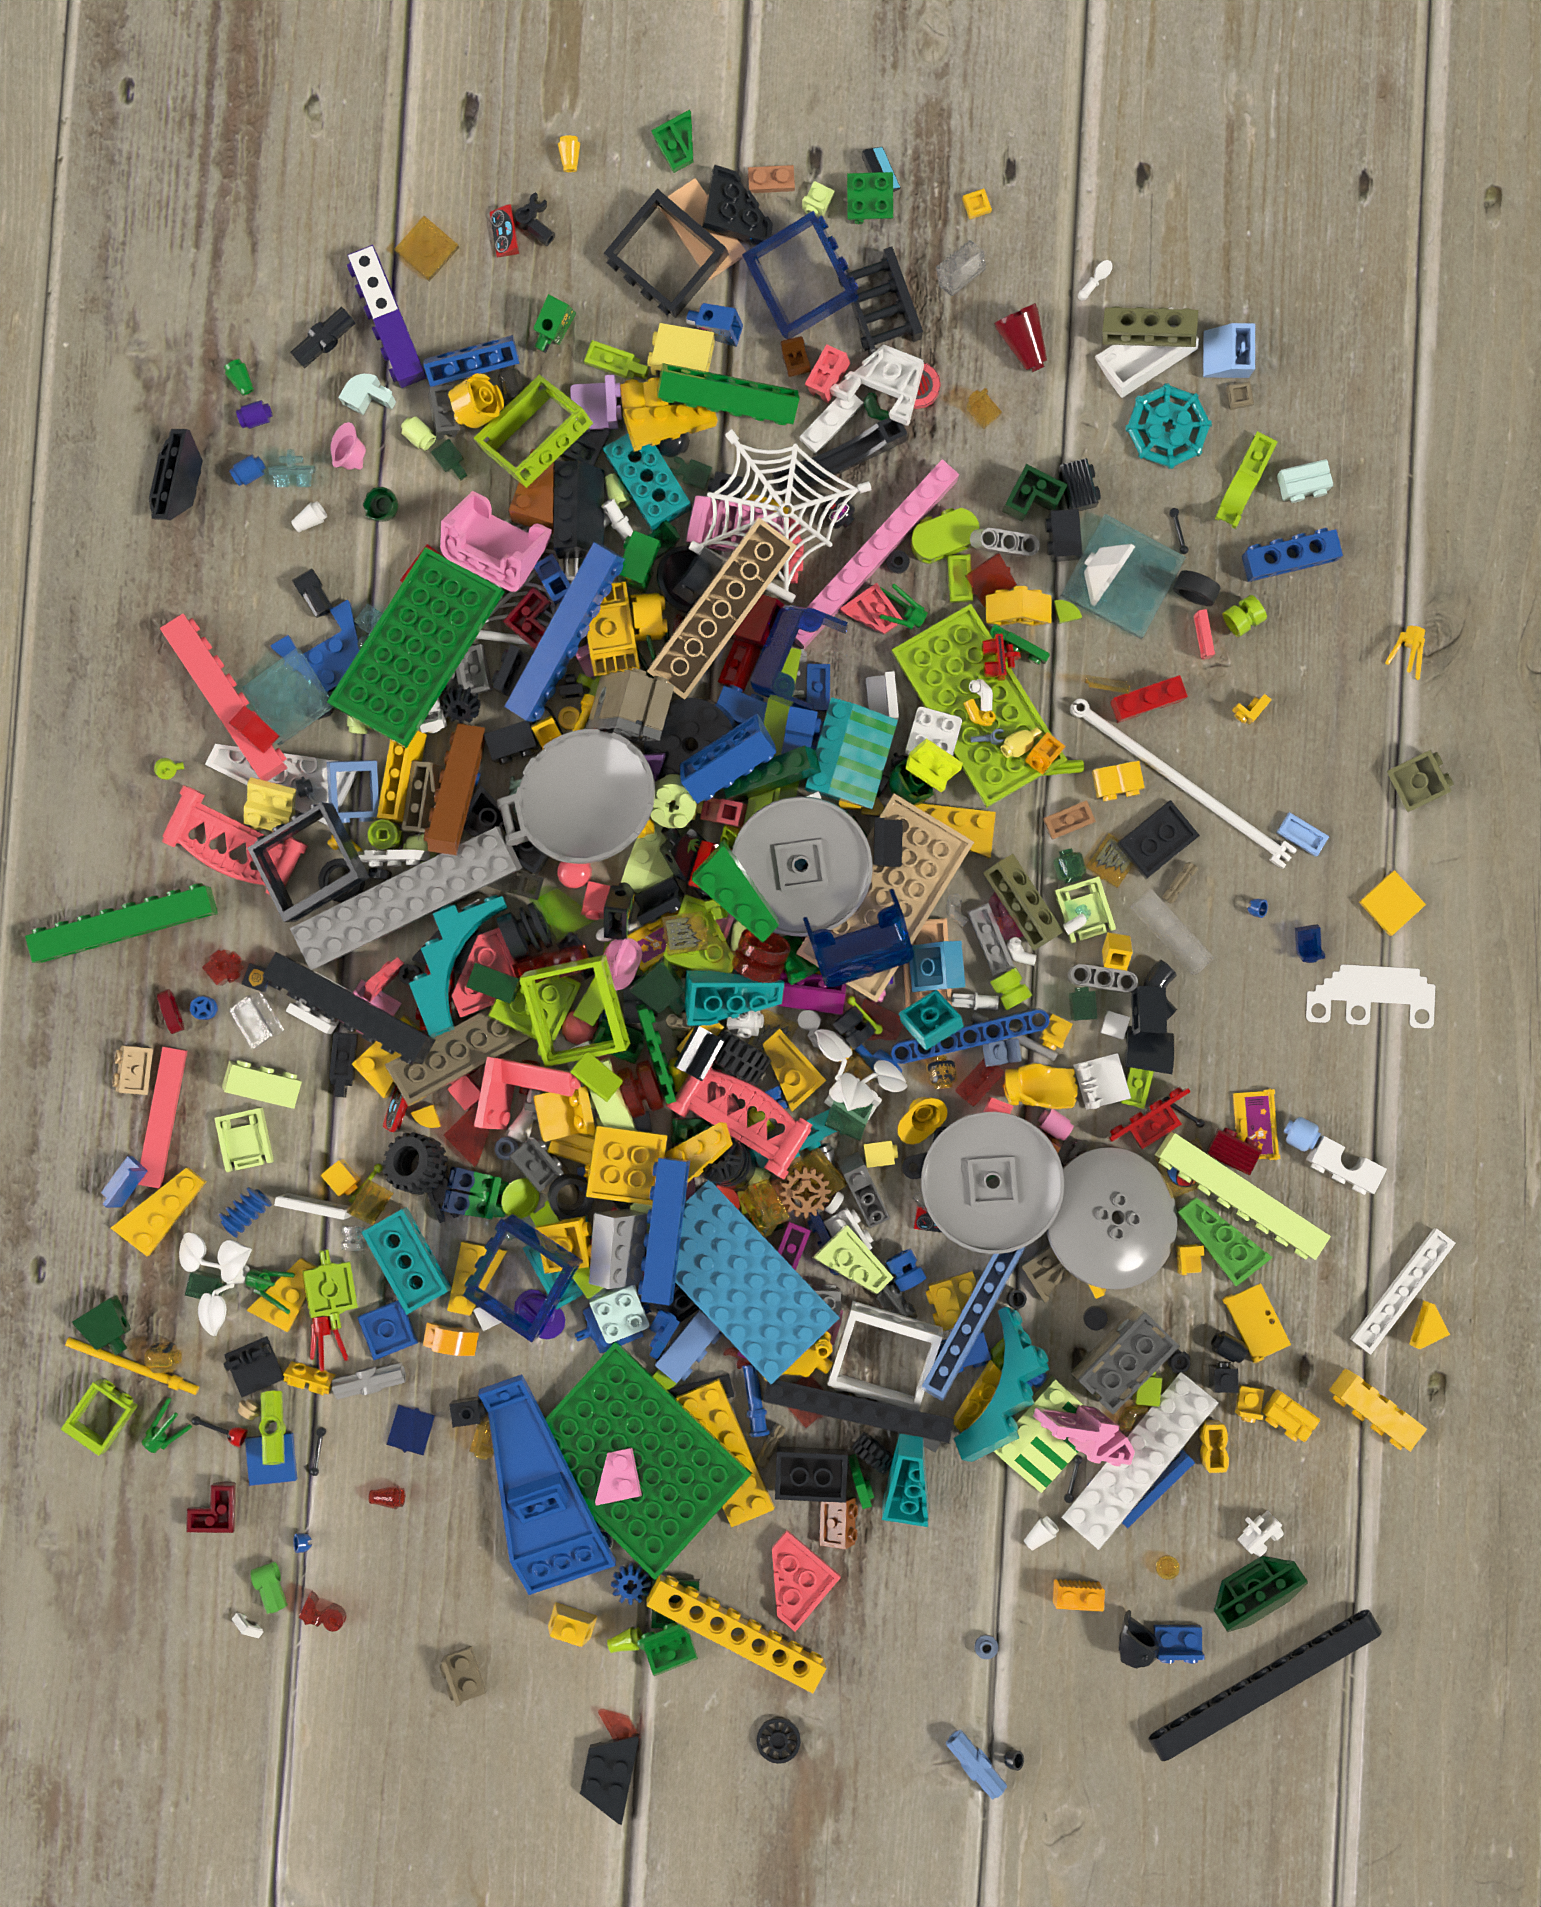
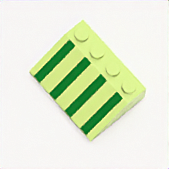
M1052 1375L1032 1396L1034 1404L1018 1412L1013 1417L1018 1426L1017 1433L1019 1439L994 1451L1041 1493L1079 1451L1075 1449L1076 1446L1068 1441L1069 1437H1066L1065 1440L1058 1439L1052 1435L1049 1429L1042 1427L1041 1423L1033 1417L1035 1409L1043 1408L1076 1413L1078 1405H1084Z

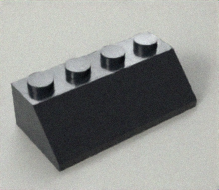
M578 460L555 461L554 550L558 559L585 558L594 542L604 545L605 511L601 506L605 503V471Z

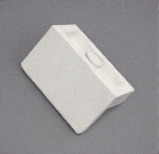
M894 671L885 672L883 676L867 677L866 687L869 709L898 720Z

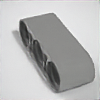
M996 528L975 529L970 535L971 545L975 549L1014 556H1033L1040 548L1038 538L1031 534ZM984 534H985V536H986V542H985V544H984V542H983V535H984ZM1004 537L1007 541L1006 546L1003 544ZM1024 541H1026L1027 544L1026 550L1024 549L1023 545Z
M1086 964L1074 965L1068 971L1069 981L1077 986L1126 993L1133 991L1138 984L1136 975L1130 971ZM1077 968L1082 969L1085 973L1083 981H1077L1074 977V972ZM1100 972H1104L1108 976V981L1105 985H1101L1097 980ZM1124 975L1128 976L1131 980V984L1127 989L1123 988L1120 984V980Z

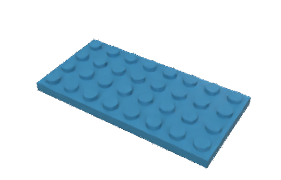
M708 1180L685 1202L675 1282L762 1376L772 1384L840 1317L713 1182Z

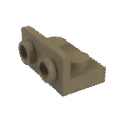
M472 1646L444 1656L441 1661L442 1664H440V1671L442 1677L447 1678L449 1687H447L448 1696L451 1701L455 1702L456 1707L460 1706L463 1701L486 1693Z

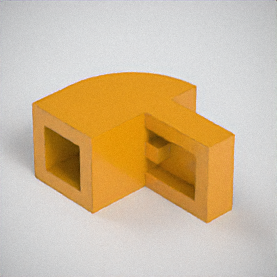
M427 1322L423 1346L432 1348L431 1351L447 1355L475 1356L479 1332L463 1327H446L434 1322Z

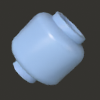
M1298 1117L1295 1122L1290 1120L1284 1130V1133L1288 1134L1286 1142L1304 1152L1309 1148L1313 1150L1321 1135L1318 1132V1125L1303 1117Z

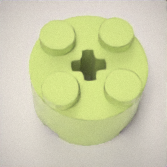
M666 775L655 782V799L651 819L666 828L685 827L695 814L696 801L681 783L680 775Z

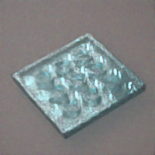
M1104 514L1060 596L1142 639L1186 557ZM1134 545L1135 548L1106 591H1104L1097 604L1093 606L1090 603L1084 571L1088 567L1084 563L1091 552L1096 554L1099 548Z

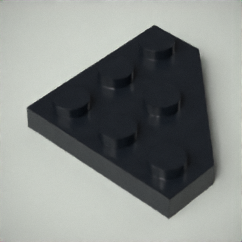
M714 164L702 227L767 248L771 239L772 221L759 209L760 204L751 191H747L740 182L741 177L736 171Z

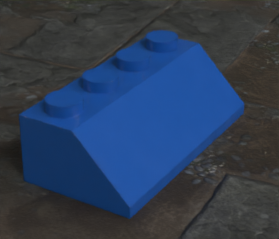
M755 714L680 763L681 783L697 804L703 800L711 799L715 792L721 788H728L734 783L735 779L741 775H748L754 770L755 766L761 762L766 763L773 758L776 753L775 744L760 716Z

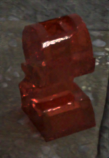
M312 1590L298 1618L303 1620L305 1625L312 1624L318 1627L323 1623L328 1631H338L346 1621V1611L336 1603H332L324 1610L318 1611L316 1604L319 1598Z

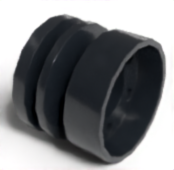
M534 902L528 904L530 915L527 914L524 907L519 908L521 916L519 920L516 919L512 912L497 918V923L505 943L516 962L531 956L529 948L531 944L534 945L538 952L543 951L540 940H543L547 948L553 946L549 925L543 913Z
M730 1136L733 1145L717 1160L703 1168L704 1172L701 1174L707 1180L732 1190L741 1188L749 1183L755 1173L756 1157L751 1148Z

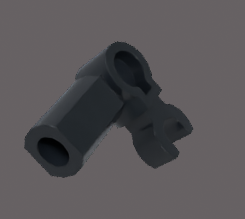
M535 192L530 196L529 204H525L524 207L516 210V225L521 230L528 229V233L545 246H548L554 240L555 233L541 221L535 219L537 213L543 212L547 208L546 200H543L541 204L535 203L538 199V194Z

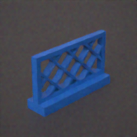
M1183 1449L1179 1452L1181 1455L1170 1463L1123 1520L1122 1523L1127 1529L1195 1464Z

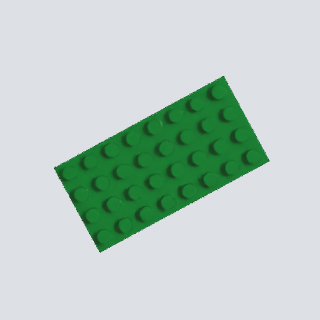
M425 547L327 703L407 748L503 596V589Z

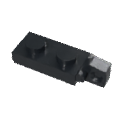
M334 1032L329 1079H331V1084L335 1085L334 1097L346 1098L348 1086L353 1085L355 1067L352 1063L356 1061L359 1034Z

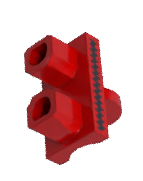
M995 634L994 639L982 641L983 655L995 654L996 660L995 662L984 663L985 677H997L998 681L1005 680L1007 675L1005 661H1008V668L1012 669L1015 668V660L1021 658L1020 652L1013 651L1012 644L1006 645L1007 652L1004 653L1003 634Z

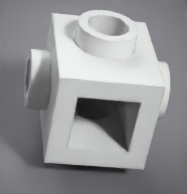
M749 1011L739 1014L737 1018L732 1019L729 1017L727 1019V1027L730 1033L743 1038L758 1036L759 1028H762L764 1023V1016L760 1011Z

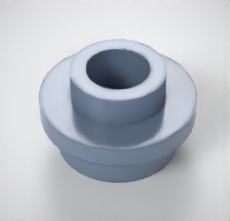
M503 1137L495 1144V1153L502 1160H511L509 1155L518 1148V1144L510 1137ZM505 1144H508L511 1147V1151L509 1153H505L503 1151V1146Z
M982 1635L975 1641V1652L980 1658L991 1659L997 1654L998 1644L994 1637ZM985 1644L991 1646L989 1651L982 1650V1647Z

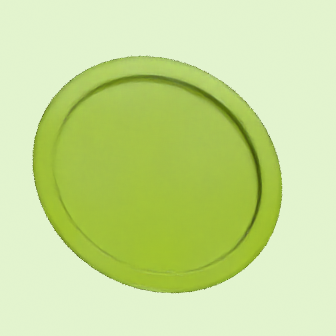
M526 1178L514 1180L503 1192L502 1208L506 1215L513 1219L526 1218L536 1209L539 1202V1192Z

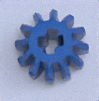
M629 1563L628 1570L625 1566L621 1565L619 1568L620 1573L614 1572L613 1574L616 1580L611 1581V1587L616 1588L613 1591V1595L618 1596L621 1594L619 1602L623 1603L625 1598H627L629 1605L633 1604V1598L638 1603H641L642 1596H648L649 1594L646 1588L651 1586V1581L646 1580L649 1574L647 1572L641 1574L642 1567L640 1565L634 1570L633 1563ZM628 1580H633L634 1588L628 1587Z

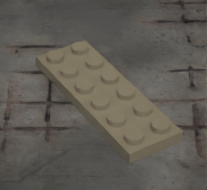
M490 1007L455 1026L454 1030L435 1037L436 1041L423 1064L414 1062L413 1065H410L398 1057L385 1064V1067L409 1107L485 1065L487 1057L498 1058L532 1038L488 1017L492 1008Z

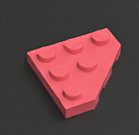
M500 928L478 935L451 995L459 1018L492 1006L496 1000L494 997L466 987L475 963L520 979Z
M786 1530L772 1546L777 1617L796 1632L838 1582L841 1575L790 1531Z

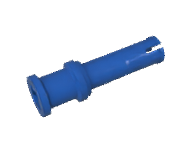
M752 1364L742 1365L749 1408L746 1413L751 1429L749 1437L769 1435L770 1431L766 1427L765 1419L767 1410L762 1405L758 1370Z

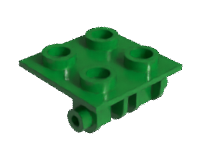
M893 172L847 173L848 220H855V224L860 225L864 223L865 219H893Z

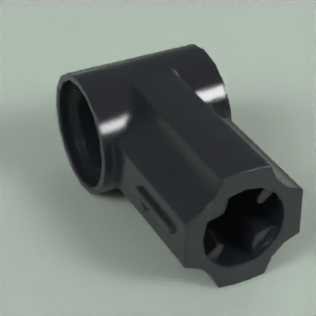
M312 568L292 579L296 589L305 598L316 618L323 617L331 612L330 610L333 606L322 589L323 585Z

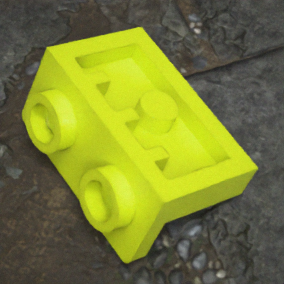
M926 738L910 751L906 769L939 792H943L947 781L962 769L963 763Z

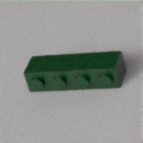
M804 745L775 756L766 763L761 762L754 767L751 773L745 776L741 775L735 779L731 786L724 788L726 799L742 802L821 773L816 751Z

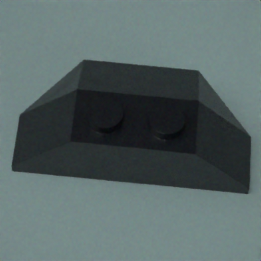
M171 429L168 439L164 442L158 454L149 495V504L152 512L151 518L154 520L171 521L194 504L203 460L188 429Z

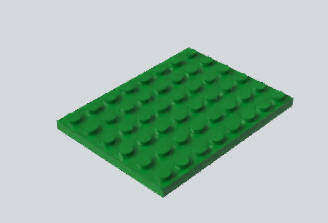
M617 1341L545 1419L594 1520L654 1580L664 1572L753 1474ZM632 1448L642 1495L596 1505L595 1501L607 1453Z

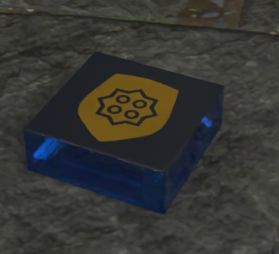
M249 963L242 985L266 992L270 981L263 977L266 968Z

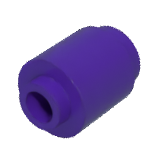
M263 400L241 406V409L236 410L237 418L242 428L248 427V429L270 423V417H273L269 404H264Z

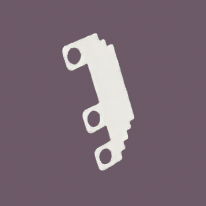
M1341 965L1340 971L1333 972L1332 978L1324 979V985H1316V991L1307 992L1306 1018L1310 1022H1328L1331 1014V1000L1347 1001L1346 1021L1349 1024H1368L1370 1022L1371 1002L1410 1004V1025L1414 1028H1431L1434 1025L1435 985L1427 984V978L1420 977L1419 969ZM1316 1003H1321L1326 1008V1014L1322 1018H1315L1311 1013V1008ZM1359 1005L1365 1009L1366 1015L1362 1020L1352 1018L1351 1010L1354 1006ZM1419 1009H1425L1429 1013V1020L1425 1024H1420L1415 1020V1013Z

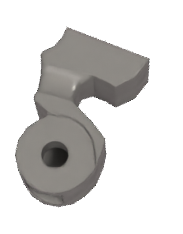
M804 1010L798 1016V1024L802 1029L809 1030L807 1036L812 1042L813 1047L820 1049L814 1032L818 1030L821 1018L814 1011Z

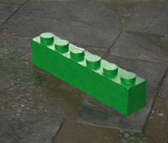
M662 363L657 388L658 398L667 403L677 401L684 403L688 407H706L712 412L722 410L729 412L733 416L747 415L758 421L772 420L778 425L794 424L800 400L799 392L795 389Z

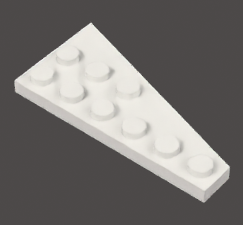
M215 744L205 765L247 785L251 777L260 779L239 747ZM284 753L287 758L284 763L288 768L268 782L296 789L295 809L302 813L310 810L309 807L312 804L316 805L321 801L329 803L327 762L336 760ZM359 771L336 772L338 811ZM301 776H304L305 780L310 779L313 793H309L310 798L299 797L295 780L301 779ZM324 817L318 820L328 825Z

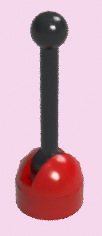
M198 1416L193 1417L191 1421L195 1426L202 1425L227 1435L229 1443L239 1448L245 1442L248 1430L241 1427H234L228 1431L202 1421Z

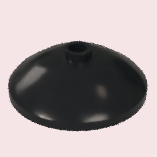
M679 546L667 552L661 559L657 568V583L661 594L671 606L679 611L689 613L700 598V595L692 604H689L672 590L687 572L691 562L698 554L688 549L689 546Z

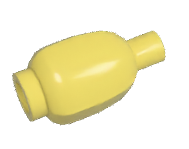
M1038 727L1031 731H1017L1005 738L1004 744L1000 747L1006 758L1011 756L1019 757L1033 747L1034 739L1041 736L1042 733Z

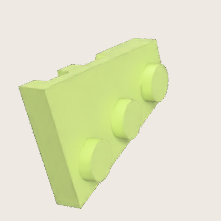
M845 1225L812 1257L874 1294H878L894 1278L848 1225Z

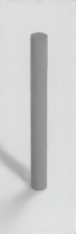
M974 1011L970 1020L980 1022L989 1018ZM995 1024L987 1027L996 1033L999 1032V1027ZM1023 1035L1009 1038L1018 1039L1019 1044L1053 1061L1058 1055V1052Z

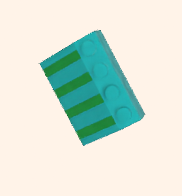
M831 697L816 749L821 773L808 777L805 791L819 792L822 796L873 809L898 720L857 704Z

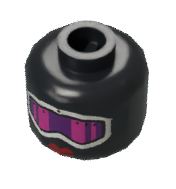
M844 496L838 498L828 510L824 519L829 524L836 511L846 499ZM832 500L826 501V502L823 504V506L821 507V508L823 509L821 515L823 514V512H824L826 506H827ZM849 501L838 515L833 526L834 529H838L841 526L847 528L855 519L852 516L855 512V507Z

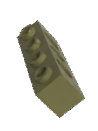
M1105 307L1102 331L1103 345L1196 347L1199 310H1192L1190 308L1147 309L1144 307Z
M1011 854L983 872L1033 951L1064 932L1014 854Z

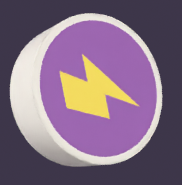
M837 1190L834 1191L828 1198L829 1202L825 1203L824 1210L829 1214H833L842 1203L844 1195Z

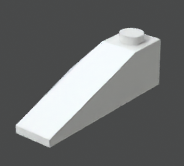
M1134 545L1099 548L1096 554L1091 552L1084 563L1088 566L1084 571L1090 603L1093 606L1097 604L1104 591H1106L1135 548Z

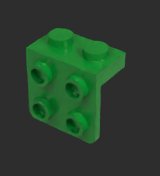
M668 1624L663 1627V1631L658 1633L654 1631L648 1632L641 1636V1640L637 1641L638 1647L646 1652L653 1676L660 1675L698 1659L690 1631L681 1624Z

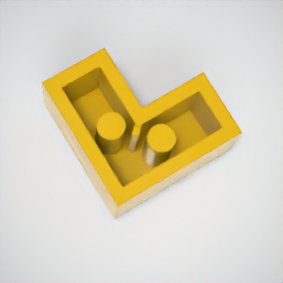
M1016 586L1012 591L1005 589L996 590L995 594L986 595V623L998 626L1016 623L1030 626L1051 623V595L1043 594L1042 590H1028L1027 586Z

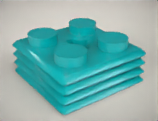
M938 990L931 992L899 1012L901 1023L925 1050L964 1027L961 1015Z

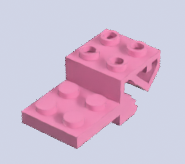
M694 497L685 543L691 544L693 540L700 544L705 541L713 520V504L710 497ZM716 500L717 519L710 539L722 535L726 518L725 500ZM729 502L727 532L737 528L739 517L738 503ZM743 504L741 526L750 523V506ZM754 507V521L757 518H763L762 509ZM766 510L767 515L775 513L774 511ZM779 516L771 519L784 530V518ZM769 524V525H770L771 527H773L776 531H778L780 534H782L776 527H774L773 525ZM733 535L721 541L740 543L743 537ZM722 544L706 546V548L728 553L736 548Z
M1078 1405L1076 1413L1043 1408L1035 1409L1033 1417L1041 1423L1042 1427L1049 1429L1052 1435L1058 1439L1065 1440L1066 1437H1069L1068 1441L1076 1446L1075 1449L1084 1453L1089 1461L1094 1463L1106 1461L1114 1466H1120L1121 1464L1131 1465L1135 1453L1131 1443L1119 1431V1426L1097 1408Z

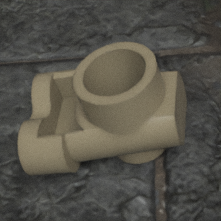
M673 1012V1014L666 1017V1025L672 1030L673 1037L685 1038L694 1027L687 1025L686 1012Z

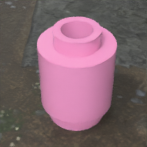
M1045 1109L1038 1118L1040 1122L1039 1128L1057 1140L1060 1138L1064 1141L1074 1127L1070 1123L1071 1120L1054 1109L1049 1111Z

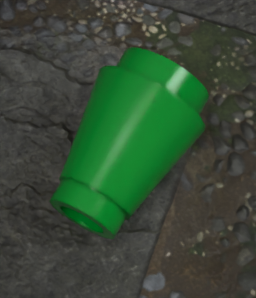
M236 359L224 366L226 370L225 375L242 396L254 391L245 363H242L240 359Z

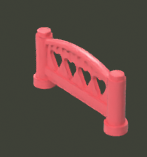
M183 785L180 791L182 796L164 831L162 842L172 847H175L176 844H181L199 861L226 876L266 886L258 869L253 870L251 868L253 859L247 849L257 841L258 837L264 834L201 804L205 794ZM204 823L206 841L200 844L197 839H190L189 832ZM225 833L227 851L224 854H220L218 849L212 850L209 844L213 839ZM293 837L288 838L284 843H280L268 851L285 887L301 853L305 854L308 848L307 844ZM246 843L247 862L241 864L238 859H231V851Z
M711 1067L703 1081L688 1074L675 1095L676 1102L666 1104L668 1108L686 1118L691 1110L713 1125L719 1122L726 1123L729 1134L768 1158L769 1160L764 1168L783 1180L788 1175L789 1171L787 1169L811 1132L810 1128L812 1127V1124L802 1118L799 1121H795L778 1102L756 1086L735 1076L715 1071ZM710 1082H716L718 1087L726 1089L724 1096L708 1103V1084ZM730 1094H735L737 1099L745 1100L744 1108L728 1115L727 1099ZM750 1106H755L758 1112L763 1111L765 1113L763 1121L747 1128V1110ZM774 1118L777 1124H784L785 1131L767 1140V1121Z

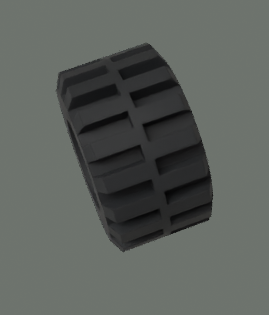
M722 1030L718 1037L724 1039V1043L713 1062L747 1083L757 1085L770 1065L771 1059L732 1033Z
M411 1132V1134L403 1133L402 1137L397 1136L395 1143L391 1142L388 1145L390 1149L385 1151L384 1154L386 1160H383V1166L386 1169L383 1170L385 1176H388L386 1180L392 1184V1187L405 1192L423 1195L424 1192H432V1187L437 1188L439 1180L443 1181L445 1177L443 1173L448 1168V1166H445V1162H448V1157L444 1156L446 1150L444 1147H441L439 1141ZM419 1154V1165L412 1173V1161Z

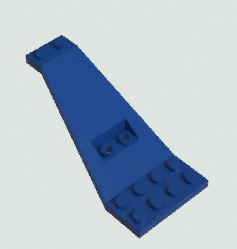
M521 1374L479 1389L478 1395L489 1416L509 1561L528 1595L616 1566V1559L599 1530L523 1375Z

